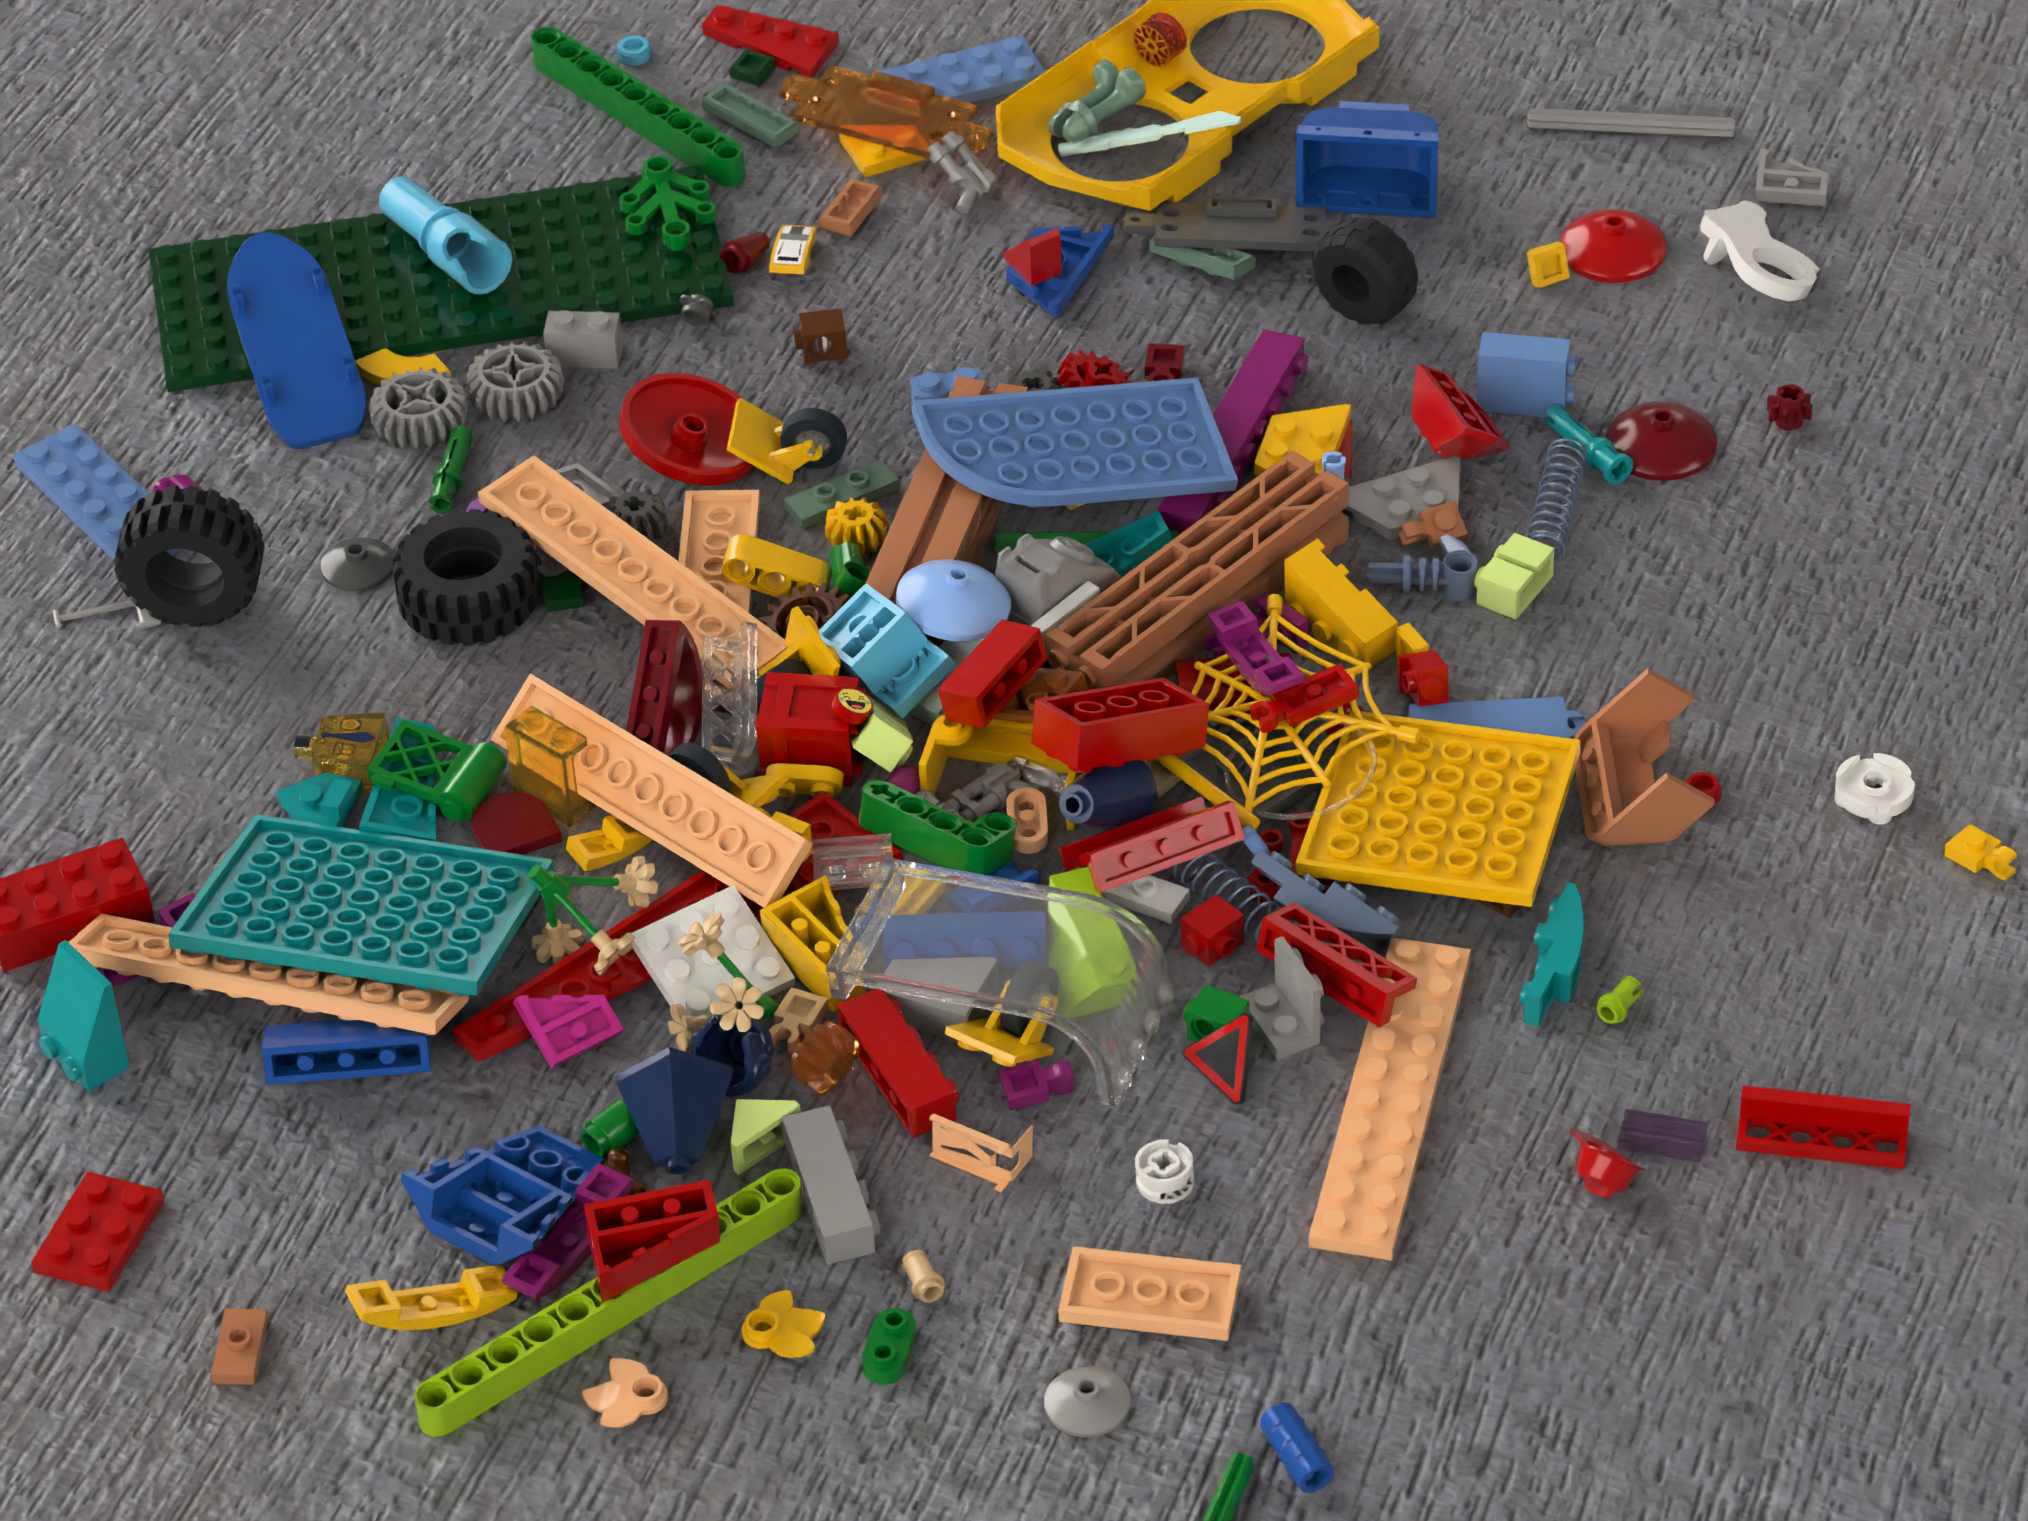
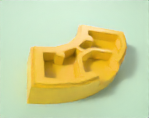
M384 348L355 361L359 374L366 380L381 386V380H391L393 373L401 375L405 373L406 369L414 372L418 371L420 367L423 371H430L436 368L438 374L448 372L450 378H452L451 371L434 353L422 357H404Z

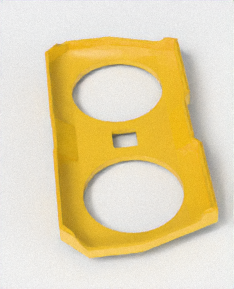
M1150 0L1095 40L1088 42L996 105L998 157L1048 185L1123 206L1151 211L1163 201L1179 202L1221 172L1220 161L1232 153V137L1278 104H1301L1304 102L1314 106L1356 76L1357 63L1379 48V26L1369 16L1366 19L1360 17L1344 0ZM1264 9L1288 13L1305 20L1320 33L1324 40L1325 48L1319 60L1308 70L1297 76L1272 83L1251 84L1226 80L1208 72L1196 62L1190 51V45L1193 37L1204 25L1220 16L1243 10ZM1140 25L1149 26L1146 27L1149 33L1151 28L1156 30L1152 31L1150 37L1153 41H1156L1157 32L1159 33L1158 40H1165L1169 49V61L1165 66H1152L1151 64L1156 65L1154 60L1151 61V64L1147 63L1152 56L1149 51L1146 52V61L1143 59L1144 53L1137 52V50H1146L1144 44L1136 46L1137 50L1135 49L1134 42L1135 44L1139 43L1136 38L1142 43L1145 42V39L1137 33H1134L1136 38H1134L1133 42V32L1136 27ZM1141 27L1144 37L1148 39L1149 36L1145 28ZM1138 28L1136 32L1141 34L1140 28ZM1149 42L1148 47L1154 50V45ZM1156 42L1158 48L1166 47L1165 42ZM1166 48L1163 51L1168 55V50ZM1158 49L1157 53L1167 60L1168 56ZM1153 54L1158 66H1161L1158 55ZM1161 59L1162 64H1165L1166 61L1164 59ZM1101 60H1108L1113 63L1119 73L1125 68H1132L1140 75L1146 86V93L1134 105L1159 110L1177 122L1217 111L1241 117L1242 120L1239 124L1187 134L1188 146L1182 157L1175 164L1153 176L1132 181L1097 180L1070 170L1055 156L1051 147L1054 135L1048 131L1047 127L1052 116L1066 102L1076 101L1086 96L1096 87L1093 69ZM1186 82H1191L1207 91L1206 94L1191 104L1170 94Z

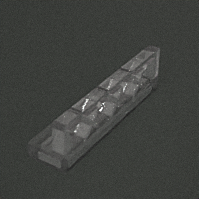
M742 621L736 638L705 633L703 639L702 747L712 753L719 761L747 765L757 741V729H755L757 719V624ZM713 648L732 651L733 658L723 663L713 653ZM720 675L732 685V688L725 692L713 683V680ZM720 704L732 714V717L724 722L712 711V709ZM722 734L732 744V749L712 746V739Z

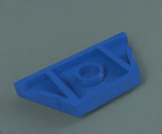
M1102 225V232L1081 233V226L1058 229L1061 238L1062 274L1031 286L1009 265L1006 269L1007 281L1049 314L1058 317L1113 239L1114 227L1112 225ZM1036 228L1028 240L1055 228Z

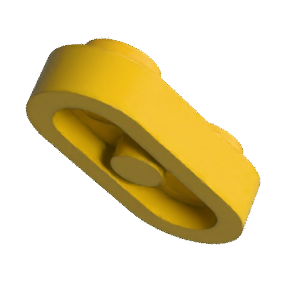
M777 763L766 768V775L786 773L789 777V780L778 789L780 792L779 797L806 794L815 798L821 793L826 792L833 798L834 795L842 792L844 774L833 767Z

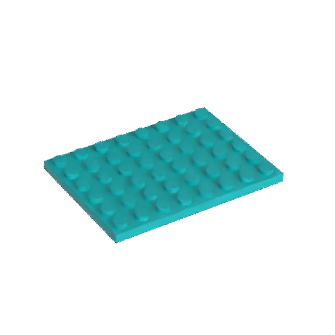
M255 814L169 932V947L183 949L189 953L202 952L221 955L227 959L240 958L259 961L266 965H285L297 967L304 971H323L335 973L342 977H361L377 980L381 983L411 985L423 990L437 989L454 992L461 996H477L541 894L536 889L537 884L529 878V871L538 864L547 872H554L553 859Z

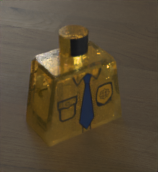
M363 713L325 716L321 720L316 737L296 736L294 741V757L296 759H311L315 776L327 772L362 779L363 790L371 791L373 784L370 783L371 778L367 777V769L389 739L385 713Z

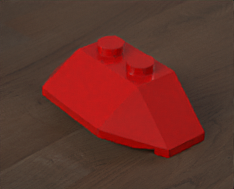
M1418 364L1415 373L1411 418L1419 427V433L1431 444V450L1444 458H1450L1453 455L1466 460L1507 451L1510 445L1480 405L1467 392L1457 386V381L1451 374Z

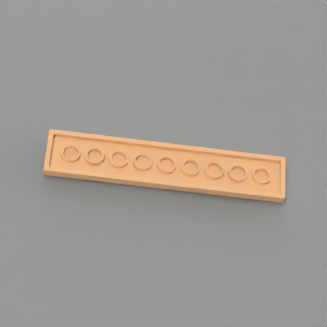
M533 455L478 492L480 504L492 512L499 513L502 519L508 517L515 521V527H522L530 536L531 542L644 626L645 620H680L688 628L695 641L702 669L735 694L758 679L757 676L760 675L758 671L787 649L784 638Z
M529 674L490 739L729 887L734 885L739 893L764 908L781 899L813 845L809 840L532 674Z
M102 913L69 941L95 968L101 967L116 970L121 975H140L153 978L159 983L175 982L190 985L194 990H214L227 993L228 996L233 998L249 997L263 1000L268 1005L276 1006L283 1004L301 1008L302 1011L307 1013L323 1012L338 1015L342 1020H362L375 1023L381 1028L397 1027L427 1033V1036L436 1035L469 1001V995L461 996L449 991L437 989L423 990L411 985L381 983L377 980L361 977H342L335 973L304 971L297 967L266 965L259 961L240 958L227 959L221 955L202 952L189 953L183 949L169 947V932L172 927Z
M1391 937L1386 959L1417 977L1416 988L1394 1000L1389 1023L1380 1028L1369 1021L1367 1023L1309 1233V1248L1390 1261L1393 1259L1471 961V949ZM1381 978L1389 984L1395 983L1392 979Z

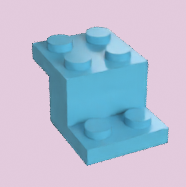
M867 583L819 629L820 638L826 646L830 645L835 649L843 667L852 677H859L860 687L866 689L869 695L901 719L913 710L956 666V663L947 653L926 638L904 610Z

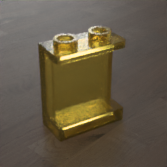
M533 706L528 707L504 726L513 792L528 793L542 800L553 818L569 827L573 826L597 806L579 795L577 791L574 756L588 745L586 736Z

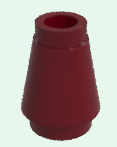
M761 231L728 241L720 253V259L725 260L726 268L729 272L745 273L769 249L770 241L766 234Z

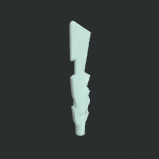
M1217 111L1165 126L1151 124L1139 129L1127 128L1101 135H1093L1076 143L1058 144V149L1061 157L1080 155L1119 146L1156 141L1164 135L1179 132L1189 134L1241 123L1242 120L1241 117Z

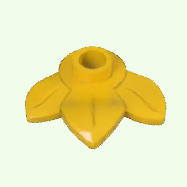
M790 1290L775 1292L762 1299L759 1308L747 1315L741 1327L742 1338L746 1344L753 1348H769L782 1357H804L815 1351V1345L811 1338L819 1333L825 1321V1313L793 1307L794 1302Z

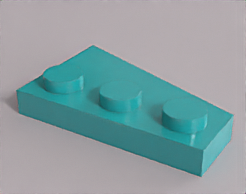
M1156 511L1084 545L1094 552V556L1112 566L1122 577L1173 539L1159 511Z

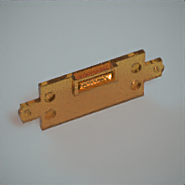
M831 65L820 80L793 73L789 78L783 80L781 83L782 87L779 90L780 98L800 103L792 112L793 121L930 159L931 156L928 148L936 141H939L942 146L945 145L942 138L950 131H953L956 135L961 134L966 140L965 144L975 153H979L981 149L986 148L990 144L992 136L991 128L970 123L978 114L977 105L937 95L933 86L875 70L870 75Z

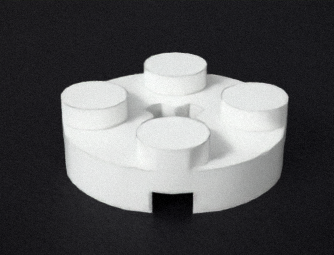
M1873 753V759L1860 760V755L1853 756L1844 761L1836 772L1835 802L1838 806L1845 808L1852 814L1869 818L1872 823L1886 824L1891 821L1892 816L1904 812L1913 801L1915 783L1911 778V770L1900 759L1883 753ZM1876 784L1882 785L1881 788H1871V787H1868V786H1875Z

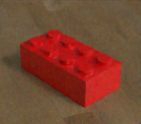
M1163 677L1035 699L1031 744L1046 752L1048 757L1058 759L1068 765L1070 770L1078 773H1088L1093 768L1101 766L1121 767L1125 765V762L1134 760L1154 761L1157 759V756L1186 755L1190 750L1205 748L1209 703Z
M123 837L0 878V967L3 972L56 955L59 943L64 940L69 942L101 913L147 923L155 921L148 887Z

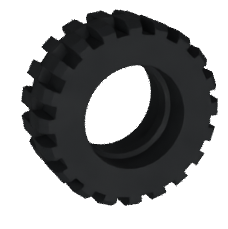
M179 485L168 486L164 492L158 489L147 494L146 498L143 497L132 505L131 511L127 512L124 518L114 559L116 578L126 596L133 597L132 602L140 610L147 609L150 616L158 620L162 617L170 620V624L178 626L181 623H190V627H201L203 623L207 622L210 625L221 623L224 621V617L230 619L239 614L241 609L249 605L253 594L256 593L265 551V543L262 540L263 534L259 525L256 522L253 523L254 518L246 508L241 510L239 508L240 504L231 497L227 499L221 497L219 491L209 489V492L199 490V486L188 485L187 489H180ZM188 549L199 552L214 562L203 564L190 563L175 558L166 550Z
M469 509V512L459 513V510L448 511V515L441 517L437 514L430 517L426 524L419 523L410 531L411 535H405L394 553L392 570L399 612L402 618L407 621V625L417 633L421 632L422 636L431 641L439 639L442 644L451 646L454 643H462L463 646H474V642L484 641V643L495 641L496 636L502 634L505 637L514 631L516 625L521 626L529 618V614L534 611L538 603L540 584L534 543L531 542L530 536L522 527L516 528L515 521L508 517L502 519L499 513L489 511L486 514L481 513L479 509ZM462 575H482L468 580H450Z

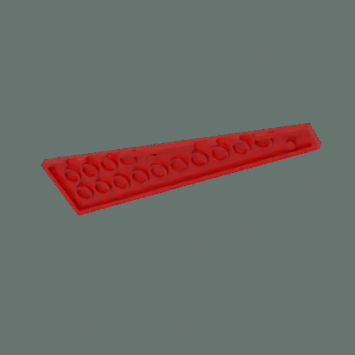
M823 792L788 814V816L810 824L813 853L805 862H802L781 899L824 875L827 876L830 890L835 895L868 878L883 874L886 870L892 868L897 861L902 862L901 851L886 839L861 827L858 823V817L826 792ZM701 870L649 903L648 907L638 910L605 933L612 940L619 939L628 932L633 933L729 886ZM740 893L761 925L760 910L764 907ZM590 941L454 1028V1041L478 1062H481L532 1038L531 1033L513 1004L515 998L520 995H528V998H552L553 995H570L574 998H580L584 995H604L607 1001H610L653 981L633 948L626 955L618 954L619 958L608 967L603 975L599 976L593 966L598 963L600 950Z

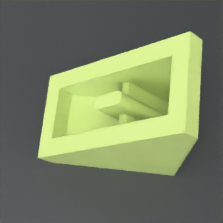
M736 1099L731 1151L733 1170L738 1175L785 1145L782 1116L801 1112L800 1104L795 1100Z

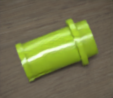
M1632 976L1623 977L1610 994H1604L1598 1000V1016L1608 1024L1622 1022L1627 1017L1628 1009L1644 994L1643 988H1639L1633 993L1641 985L1640 981Z

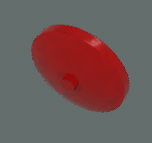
M665 373L641 380L626 394L619 414V428L622 438L632 453L656 472L684 483L713 486L737 481L750 473L755 467L727 451L736 402L742 397L726 386L696 375Z

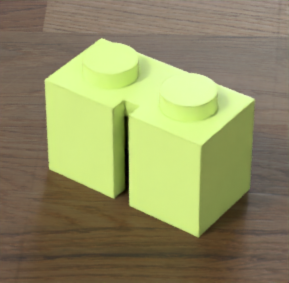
M1514 533L1504 545L1498 546L1491 561L1486 566L1480 567L1474 579V587L1477 588L1476 604L1516 620L1553 577L1554 548Z
M869 697L873 703V710L868 720L859 725L858 735L850 734V742L854 749L891 773L897 764L901 766L909 758L913 750L911 745L913 739L904 719H901Z

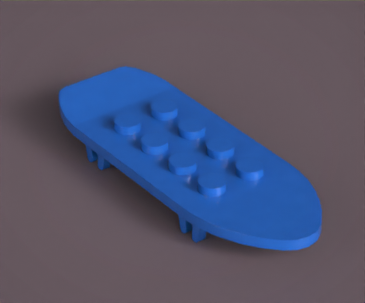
M269 232L251 236L243 243L232 262L227 284L228 298L259 397L271 428L283 442L293 449H304L357 435L363 428L366 417L367 402L365 390L324 271L310 253L290 239Z

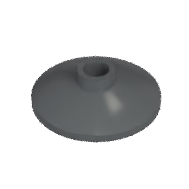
M352 538L344 540L332 546L324 554L320 564L321 573L330 585L338 589L347 591L366 590L383 583L390 577L393 572L392 560L394 553L388 545L376 539Z

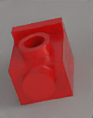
M1435 650L1397 655L1398 691L1400 694H1409L1419 707L1449 703L1448 666Z

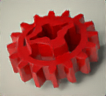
M1077 350L1076 354L1068 353L1057 371L1059 374L1057 382L1065 385L1064 388L1133 383L1127 380L1130 376L1128 372H1120L1118 370L1120 364L1111 361L1105 355L1102 358H1098L1094 351H1090L1088 355L1081 350Z

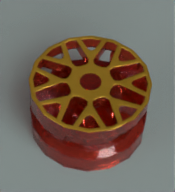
M1158 12L1150 16L1147 21L1137 26L1133 32L1135 49L1147 63L1155 67L1167 65L1186 48L1187 38L1180 23L1173 16L1164 12Z

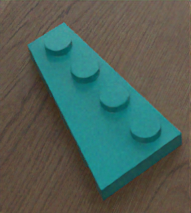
M396 717L390 737L403 718ZM404 719L434 731V724ZM408 735L401 741L404 749L423 745L421 740ZM428 755L409 759L412 768L431 764ZM401 761L387 763L383 766V769L391 772L405 770ZM435 774L417 778L419 783L432 788L435 787ZM373 784L359 830L436 842V804L397 788L389 791Z

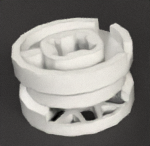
M1169 1139L1147 1143L1138 1151L1135 1157L1136 1183L1142 1196L1152 1202L1168 1204L1183 1200L1191 1193L1194 1187L1193 1155L1188 1147L1180 1142L1177 1145L1169 1144ZM1178 1190L1181 1195L1177 1196L1174 1191ZM1161 1193H1166L1164 1199H1161Z

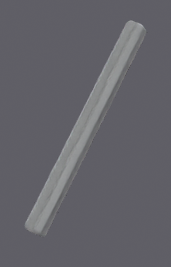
M1530 108L1527 116V125L1531 129L1732 138L1735 128V121L1732 117Z

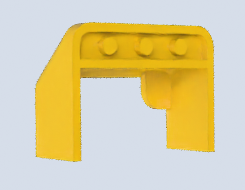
M945 715L938 717L934 721L919 762L920 791H931L934 794L936 793L948 757L988 763L1001 762L1010 766L1068 773L1064 785L1065 788L1082 773L1070 770L1068 765L1058 759L1048 757L1046 752L1031 744L1033 724L993 719L985 729L946 720ZM1066 819V830L1074 831L1076 824Z

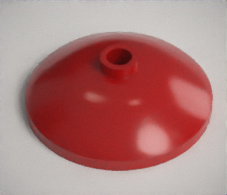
M1603 209L1587 213L1571 222L1564 229L1560 238V243L1565 245L1568 267L1580 276L1605 283L1630 282L1650 275L1661 266L1667 250L1665 235L1655 223L1638 213L1621 209Z

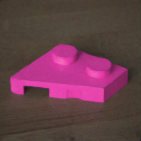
M520 995L513 1002L551 1070L621 1035L624 1030L604 995H584L580 998H574L570 995H553L552 998H528V995Z

